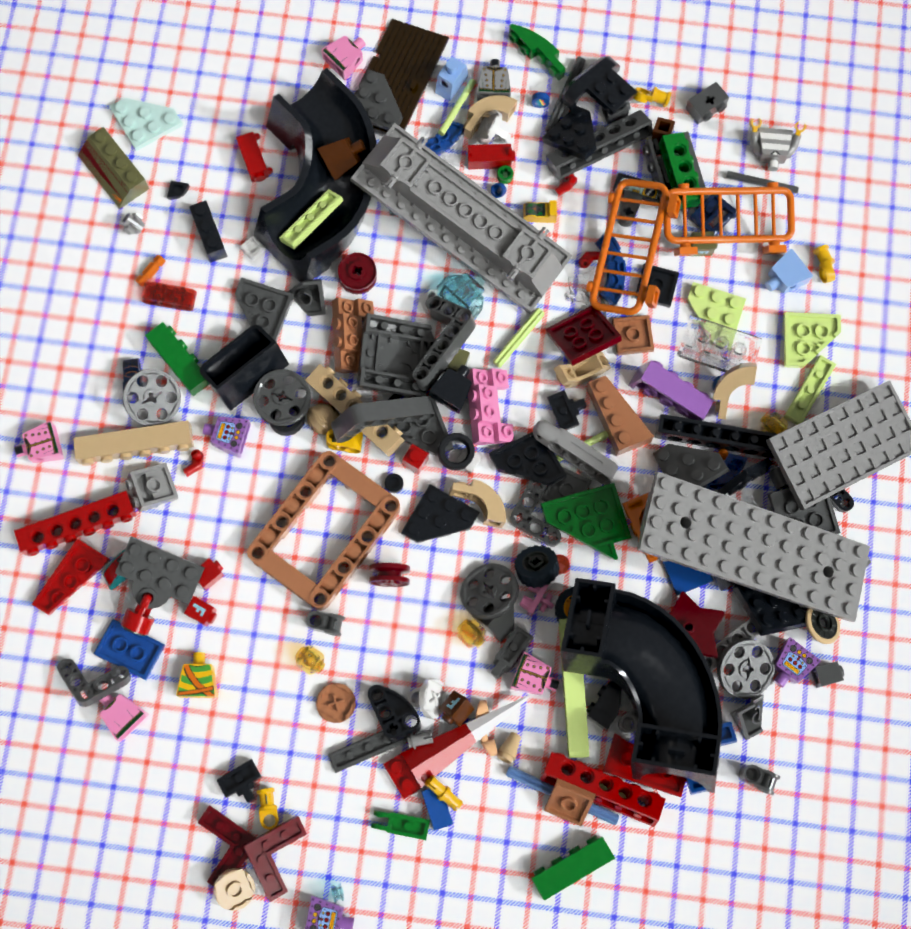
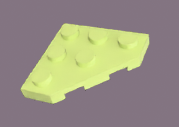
M693 282L687 298L689 306L692 307L702 329L707 333L711 345L730 351L746 298Z
M785 312L783 314L784 367L804 368L841 333V314Z

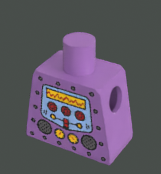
M218 417L215 425L205 423L203 434L212 436L210 442L215 448L241 458L251 423L248 419Z
M789 637L784 641L775 659V670L778 672V675L773 682L781 688L786 685L788 680L793 684L799 683L821 660Z
M313 895L305 929H353L355 918L343 916L344 906Z

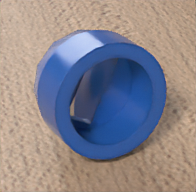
M495 183L491 186V194L495 198L503 197L507 192V188L503 183Z

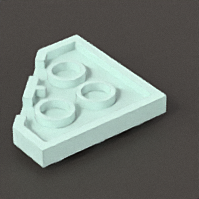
M123 98L109 106L136 151L184 126L174 108L129 98Z

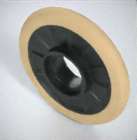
M810 608L807 609L805 623L810 635L822 644L834 643L840 634L839 619ZM820 619L824 620L825 628L821 625Z

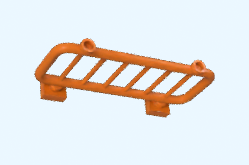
M624 179L617 184L614 193H609L608 203L612 205L593 282L588 281L586 291L590 292L589 301L594 309L623 315H634L642 309L644 301L649 308L656 309L660 290L656 285H649L648 287L665 211L670 218L677 219L681 199L676 194H670L669 198V190L663 183ZM626 186L660 190L662 196L659 203L621 198L622 191ZM620 201L659 206L656 221L617 215ZM615 220L655 224L652 238L612 233ZM611 237L650 242L647 256L608 251ZM607 254L646 260L643 274L604 269ZM603 272L642 278L639 292L600 287ZM598 290L637 296L636 304L632 308L601 304L597 301Z
M769 182L767 187L690 188L689 183L678 184V188L669 190V198L670 194L682 195L683 237L672 235L671 218L666 211L663 220V232L667 241L672 244H680V247L674 249V257L697 255L698 247H691V244L769 242L768 246L762 247V255L787 252V245H780V242L790 240L795 233L794 195L787 187H778V182ZM753 194L755 235L741 236L739 195ZM757 194H771L772 235H758ZM775 194H784L787 198L788 230L784 235H776ZM686 195H700L701 236L687 237ZM704 195H718L719 236H705ZM722 195H736L737 236H723Z

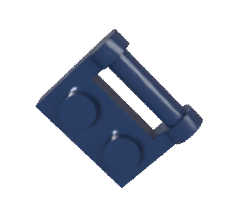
M710 195L704 201L705 232L714 231V236H718L719 222L713 228L709 225L719 215L718 195ZM722 198V210L727 213L722 218L724 227L731 219L736 217V209ZM699 207L689 219L700 228L701 208Z

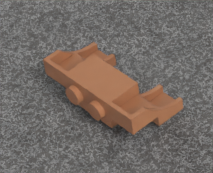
M339 297L332 301L335 372L344 374L358 373L362 320L365 319L367 313L374 314L373 301L359 298L353 301Z

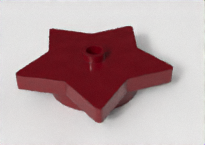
M682 591L673 610L669 614L684 628H692L688 633L697 643L704 656L717 658L718 652L714 632L722 621L725 612L700 608Z

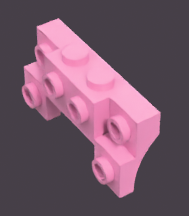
M495 368L489 370L470 369L471 371L467 379L471 380L472 384L467 397L469 400V417L473 444L488 445L513 442V424L501 423L497 392V390L509 388L507 370Z

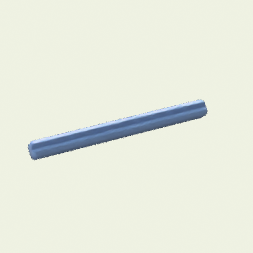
M509 766L506 772L507 777L549 796L554 787L512 766ZM593 803L588 814L613 825H616L619 820L618 814Z

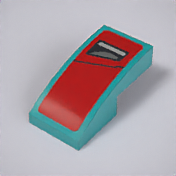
M125 549L110 562L102 574L110 590H113L127 579L115 574Z

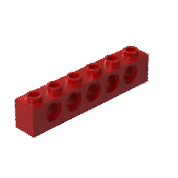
M123 491L14 530L20 552L30 557L39 554V551L46 548L47 550L57 548L60 543L74 542L77 537L82 535H93L96 533V530L102 528L106 530L114 527L116 523L129 522L133 520V517L137 516V513L133 507L131 495L127 491ZM118 508V512L111 516V509ZM95 514H99V519L96 522H91L92 517ZM76 521H80V526L77 529H73V524ZM61 527V533L55 536V530ZM43 534V539L40 542H36V537Z
M551 752L540 779L541 781L554 786L557 778L596 794L593 801L596 804L652 827H655L659 822L666 800L660 794L646 791L637 784L624 782L620 777L607 775L602 770L588 767L581 761L566 758L562 753ZM562 769L567 770L569 775L564 774ZM580 777L586 778L588 783L583 782ZM599 785H605L607 790H602ZM619 792L624 793L626 798L620 797ZM638 800L642 801L645 804V806H641L638 803Z

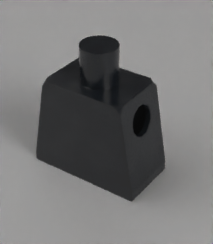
M461 365L457 372L449 368L432 386L428 396L459 414L472 384V381L467 379L471 370L465 365Z

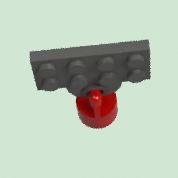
M131 536L115 574L133 581L132 594L138 604L136 609H126L120 623L121 627L140 636L148 635L155 620L154 617L150 616L151 610L164 605L170 597L189 604L205 567Z

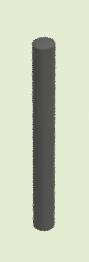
M727 171L726 178L767 187L769 182H776L732 171ZM778 182V187H787L792 193H798V186Z

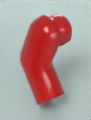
M574 173L565 177L567 181L555 188L559 196L569 191L577 183V177H575Z
M600 251L585 252L579 259V266L584 269L589 267L594 260L599 259Z
M199 449L191 452V464L182 469L187 477L203 467L204 454Z

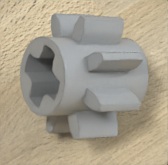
M137 212L127 213L121 222L124 226L123 231L129 235H134V233L138 235L145 226V223L142 221L143 216Z

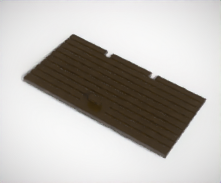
M392 18L375 51L380 56L379 58L376 56L372 57L358 86H360L368 69L384 74L403 117L400 127L406 130L449 41V37ZM373 126V129H374L375 131H378V132H381V133H384V134H386V133L388 132V131H386V130H383V129H380V128H377V127H374V126Z

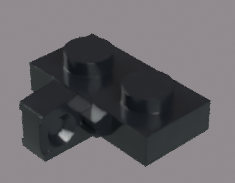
M565 390L547 397L560 428L570 430L579 426L580 423L576 416L580 415V410L586 408L587 404L584 398L575 402L573 399L569 400Z
M250 759L216 781L225 798L237 793L238 797L243 795L246 802L251 803L256 800L251 790L255 788L253 783L262 778V775L253 759Z

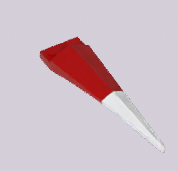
M531 695L520 698L460 727L433 738L434 743L417 746L416 749L410 748L384 763V767L403 799L422 789L428 778L432 775L436 777L526 702Z

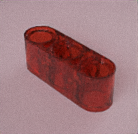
M147 281L144 283L140 300L148 305L193 311L197 291L187 287Z

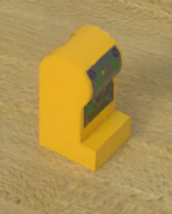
M557 200L524 203L523 219L527 222L556 223Z

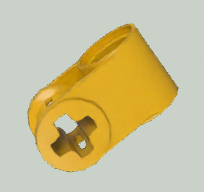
M332 429L327 432L326 444L331 450L354 454L361 453L362 432L342 443L332 442L335 437Z

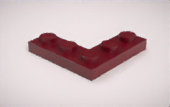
M209 805L197 823L230 845V848L207 880L214 887L217 878L224 871L231 868H242L248 859L242 845L256 837Z
M298 815L242 845L269 902L288 892L271 854L307 835Z

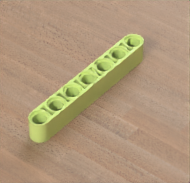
M559 619L560 652L567 619ZM561 657L568 758L589 757L584 674L564 671Z

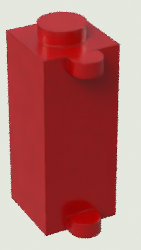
M254 132L236 137L252 183L261 182L268 178L269 174L273 173L272 167H266L257 140L261 138L260 134H254Z
M511 144L468 145V170L499 169L504 165L512 167V162H515V150L512 151Z

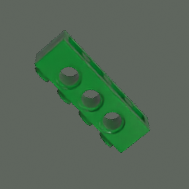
M684 132L663 135L658 146L671 189L678 188V184L689 183L690 188H700L698 183L699 176L694 169V159L690 155L688 139H685ZM681 195V196H679L680 199H681L680 209H683L682 195ZM686 195V208L696 207L700 204V195Z

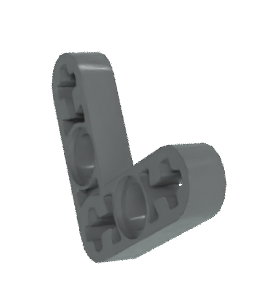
M530 481L511 513L510 523L515 528L547 546L555 547L561 541L560 531L531 515L542 497L546 485H540L542 489H537L535 495L538 497L536 498L531 493L534 489L533 483L537 484V482ZM524 498H531L534 504L531 507H525L522 502ZM520 514L522 515V520L526 522L529 518L530 521L528 522L527 528H524L525 523L522 521L516 523V518L514 516H519ZM531 524H539L541 531L533 533L530 530ZM544 528H547L548 530L546 531V533L549 535L555 533V538L558 540H553L552 542H550L549 536L545 534L543 538L540 536L543 534Z
M63 659L57 665L62 680L77 704L81 707H88L126 686L131 680L130 672L125 666H118L88 683L72 659ZM67 666L68 668H70L72 672L70 675L68 674L66 669H64ZM75 679H80V680H81V683H80L79 685H77V686H72V685H71V682H72L73 680H75ZM108 683V687L106 689H98V686L100 684ZM82 690L84 691L85 695L88 696L86 699H84L80 693Z

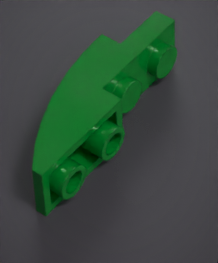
M515 24L509 25V39L520 47L523 55H527L530 60L536 57L540 64L546 66L549 74L552 77L555 76L558 81L564 78L565 67L558 60L560 51L552 43L530 29Z

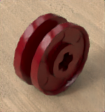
M363 253L346 255L338 266L340 284L351 294L361 295L369 292L377 281V268L374 261Z
M384 562L373 563L369 567L370 572L378 574L369 577V584L381 587H404L410 585V579L401 576L410 573L409 565Z

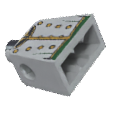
M491 59L490 66L482 67L477 87V101L494 95L511 97L508 68L500 67L499 59Z

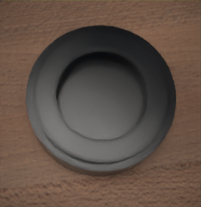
M393 473L385 478L384 484L388 492L395 494L403 489V478L399 474Z

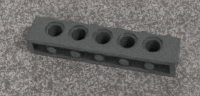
M638 110L595 131L594 136L597 150L586 161L557 149L546 155L548 169L557 180H561L652 136V121L642 110Z

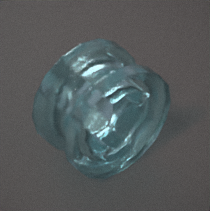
M339 882L337 886L332 884L331 891L334 903H337L338 900L345 901L342 883Z

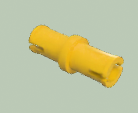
M434 775L427 779L425 786L437 795L438 800L444 801L453 811H457V808L459 809L462 806L463 801L451 792L449 786H444Z

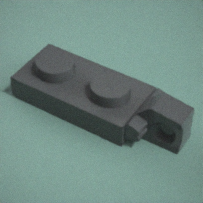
M516 626L494 657L493 664L496 666L491 671L492 676L499 680L504 671L509 673L534 637Z

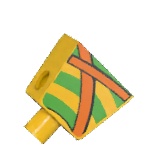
M194 652L193 664H183L177 697L218 698L215 668L212 664H205V653Z

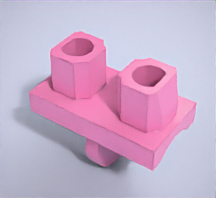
M548 585L541 588L528 587V590L537 595L534 600L525 595L523 596L519 606L528 611L527 615L532 617L539 603L542 604L539 609L542 613L545 612L546 608L553 609L554 604L550 602L553 595L548 593L545 598H542Z

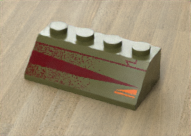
M104 127L88 136L78 157L119 209L150 189L145 178Z

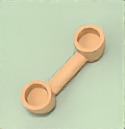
M486 699L479 701L475 718L489 713ZM486 734L480 739L481 745L490 756L498 755L495 739L488 740Z

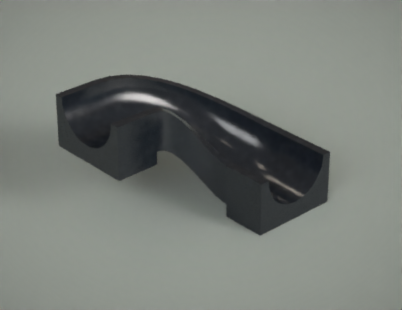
M328 68L321 71L315 85L295 103L289 104L280 94L273 96L266 127L290 151L296 148L299 158V176L292 189L260 208L254 236L299 282L312 280L330 269L332 261L338 258L350 246L362 225L372 197L350 181L351 177L362 165V162L377 145L372 123L359 99ZM347 137L350 138L352 143L361 139L366 148L358 153L361 161L343 176L334 180L318 148ZM328 189L342 196L343 202L295 249L280 241L279 237Z
M575 578L561 646L563 670L610 679L619 685L628 696L638 720L631 759L632 779L641 780L642 776L652 773L673 774L694 780L704 786L706 792L715 793L721 752L722 710L713 674L697 643L671 614L647 598L632 592L616 589V583Z

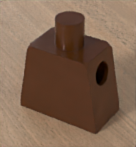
M347 137L318 148V151L332 177L336 180L361 161L358 153L366 148L361 139L352 143L350 138Z

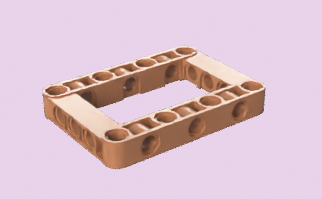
M323 452L247 549V555L256 566L314 609L323 611L330 606L397 518L401 509L400 502L394 495L334 452ZM328 459L334 460V464L332 466H326L324 464L325 461ZM335 477L345 485V488L353 490L363 501L366 500L375 506V510L323 578L316 584L275 554L273 550L281 539L284 540L296 525L297 519L303 511L308 509L317 498L327 480L334 479ZM304 489L311 490L308 496L301 495ZM389 503L396 505V508L392 511H388L385 507ZM285 519L287 524L284 527L277 526L279 520ZM364 534H371L373 538L370 541L365 542L362 540ZM262 550L263 554L261 557L255 558L253 557L254 552ZM342 564L349 566L348 571L345 573L339 571V567ZM319 595L325 597V601L322 604L315 603V598Z

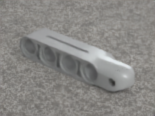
M540 420L534 425L533 435L537 441L599 483L604 485L611 483L618 470V465L567 430L558 428L546 420Z

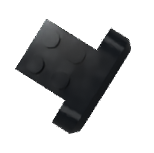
M605 56L595 61L566 86L561 95V102L572 110L576 107L582 95L587 93L612 116L637 95V91L617 74L620 70V65L612 57Z

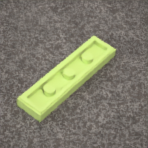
M328 189L279 237L280 241L295 249L343 202L342 196Z
M822 355L818 357L783 418L795 425L805 420L837 365L836 363Z

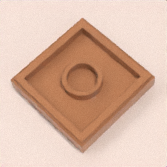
M649 315L612 319L613 327L622 338L621 342L615 344L617 356L654 352Z
M557 778L544 811L582 826L596 794Z

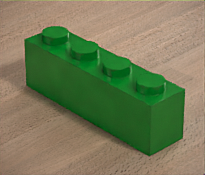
M162 322L145 334V337L191 395L195 396L209 385L200 373V367L197 364L199 360L193 353L189 354L186 351L188 347L182 339L177 340L175 330L170 325L167 327Z
M594 835L586 840L587 845L582 848L577 845L568 851L570 855L565 858L559 856L550 861L552 865L545 869L542 866L533 871L534 876L531 879L544 901L616 859L603 836L598 838L597 835Z

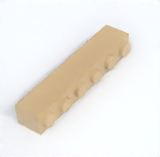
M188 420L73 438L75 460L82 464V466H90L94 464L93 462L100 461L101 463H110L113 459L119 458L120 460H129L133 456L149 457L153 453L168 454L172 450L188 451L189 448L194 447L192 425Z

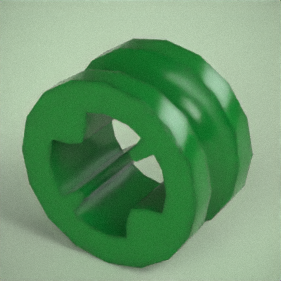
M507 165L501 166L497 172L498 181L503 184L510 183L513 180V169ZM503 172H507V178L503 177Z

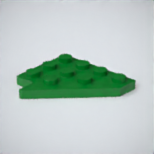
M615 483L540 504L547 524L612 560L618 559L614 543L632 538Z

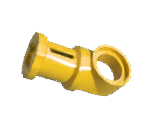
M656 86L653 87L652 91L636 87L637 95L634 99L642 103H652L654 101L666 108L671 92H664L657 89Z
M826 244L813 250V254L817 256L820 263L819 276L823 283L835 280V271L832 267L835 259L831 257L828 250L829 245Z
M275 788L256 791L260 800V808H258L260 823L267 830H271L279 824L277 805L274 804L273 796ZM267 815H273L276 819L275 824L271 827L266 826L264 823Z

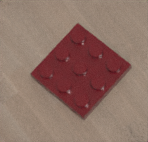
M592 306L545 329L546 334L572 366L622 341L619 332L599 310L594 309Z

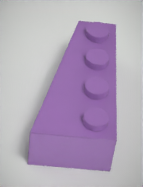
M650 360L638 367L628 385L633 389L635 386L644 390L642 394L648 397L659 398V403L665 406H674L676 412L689 419L704 420L714 402L706 392L697 390L692 383L683 381L677 373L666 370L660 362Z

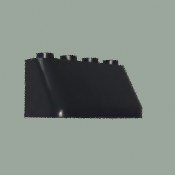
M253 325L203 363L200 367V373L224 405L232 411L254 393L256 384L264 375L274 370L284 369L289 365V362L277 342L261 326Z

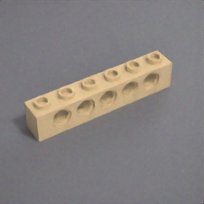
M319 364L305 380L342 414L350 406L363 403L360 400L362 396L355 389L351 392L347 388L349 384L341 377L337 379L333 376L336 372L328 365L323 367ZM329 381H333V385L330 388H326V384ZM342 393H346L345 399L340 401L339 396ZM389 425L365 427L361 430L388 457L405 441L401 437L403 433L396 426L391 428ZM386 429V435L379 437L380 431Z

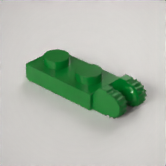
M374 810L373 815L381 818L386 817L389 820L387 826L372 823L371 828L421 840L427 839L430 820L394 812L386 813Z

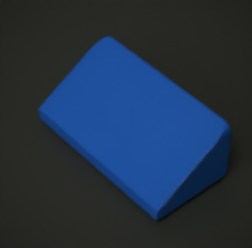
M430 789L421 791L434 831L453 825L447 804L444 801L438 800L437 795Z

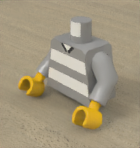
M751 118L749 125L752 127V130L750 131L749 145L754 154L758 156L759 162L768 163V171H777L779 164H784L786 159L791 158L798 149L802 137L800 134L806 129V123H804L801 130H798L797 125L799 121H797L794 125L796 132L793 133V130L760 127L762 125L760 118L757 119L758 123L754 126L753 119Z

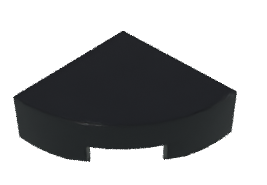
M171 180L167 194L168 200L183 197L190 188L189 183Z

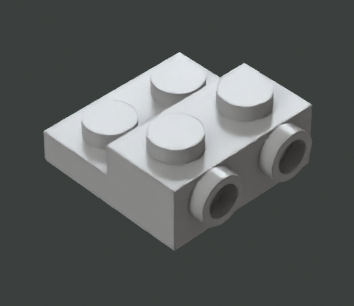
M167 463L131 471L125 480L128 491L132 490L134 496L131 498L133 507L138 508L139 512L157 508L160 504L175 501L179 498Z

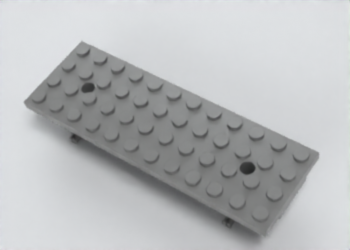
M394 123L362 162V165L351 177L350 181L530 314L573 255L546 236L549 232L546 227H542L539 231L425 146L428 140L424 136L417 140Z
M661 472L654 474L640 527L638 551L659 557L658 560L664 562L668 560L798 604L803 609L810 608L848 622H856L870 551L869 545Z

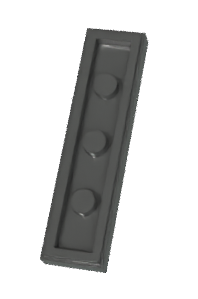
M395 728L391 729L392 735L396 734ZM380 731L328 754L335 773H338L403 745L408 740L406 738L392 743L387 740L384 732Z

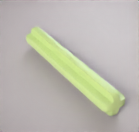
M536 308L493 359L494 365L499 368L502 367L544 317L545 312Z

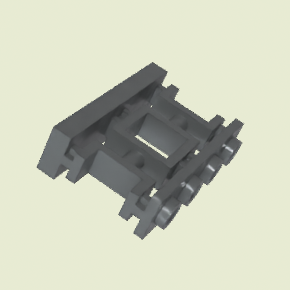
M686 131L684 136L689 142V152L694 159L693 166L699 176L700 188H706L689 131ZM651 138L647 139L642 147L644 157L647 158V169L652 175V181L660 182L670 187L663 159L658 162L656 155L661 154L657 138L653 140ZM657 190V202L660 203L662 193L660 190ZM704 195L705 201L708 198V195Z

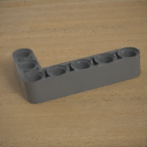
M439 296L429 297L425 305L433 320L447 326L412 372L418 388L423 391L429 390L435 384L476 327L475 320L469 309Z
M429 396L358 403L346 409L331 423L336 443H342L352 439L365 427L421 421L432 418L435 413Z

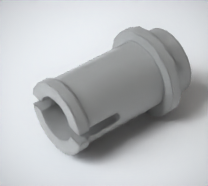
M431 730L414 735L411 733L410 736H407L409 748L413 747L416 749L417 746L434 743L432 737L426 738L432 736Z

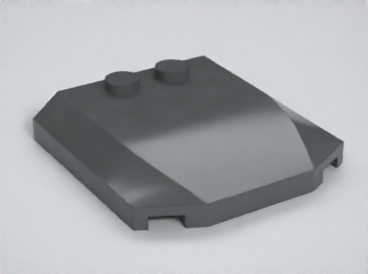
M367 313L362 328L357 376L358 387L410 397L425 396L428 390L423 391L418 388L412 372L436 341L431 331V325Z

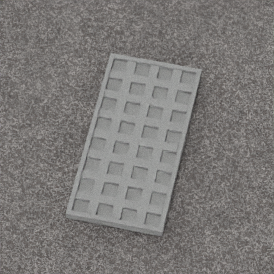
M888 380L767 439L766 442L800 510H804L910 456L911 420L891 381Z

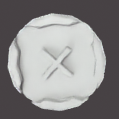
M496 110L490 111V116L482 120L477 130V137L479 138L476 141L480 144H488L495 137L502 142L508 143L511 134L500 128L502 114Z
M428 678L423 682L421 688L411 690L408 695V701L414 708L421 709L422 714L426 718L437 719L442 714L439 707L447 699L446 691H443L442 688L444 684L439 679ZM419 695V702L416 703L415 699Z

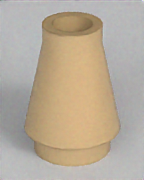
M511 732L497 750V758L511 764L516 759L522 737L517 733Z

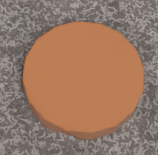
M333 683L323 687L318 693L316 699L317 710L326 721L342 723L348 720L354 713L356 698L352 690L346 685Z

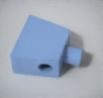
M450 57L437 76L435 93L451 101L468 78L467 66L456 58Z
M790 249L771 267L768 272L770 279L765 282V286L770 292L778 288L781 293L785 294L809 283L814 275L794 250Z

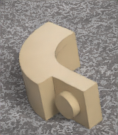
M494 95L474 103L468 110V119L463 126L464 137L471 140L485 117L488 118L490 116L489 112L492 110L500 112L502 120L508 123L517 109L518 100L508 96Z
M599 352L574 366L571 364L558 365L554 368L557 380L565 388H572L596 378L611 369V366L603 352Z
M750 362L736 365L720 377L713 392V399L720 400V402L716 401L715 413H718V419L726 420L729 397L736 388L743 385H755L757 363Z
M473 479L470 485L461 481L453 482L449 490V496L475 502L482 510L483 525L496 528L504 526L506 523L505 507L494 489L476 479Z

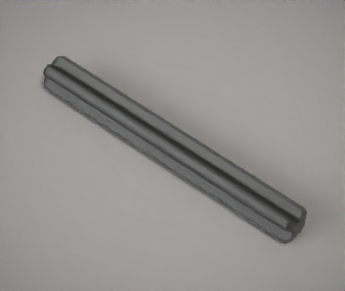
M580 56L576 58L545 127L546 133L560 121L566 107L561 102V95L566 86L582 72L586 62L585 58Z

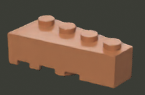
M606 375L588 382L586 390L604 430L609 435L608 439L616 456L652 442L654 435Z

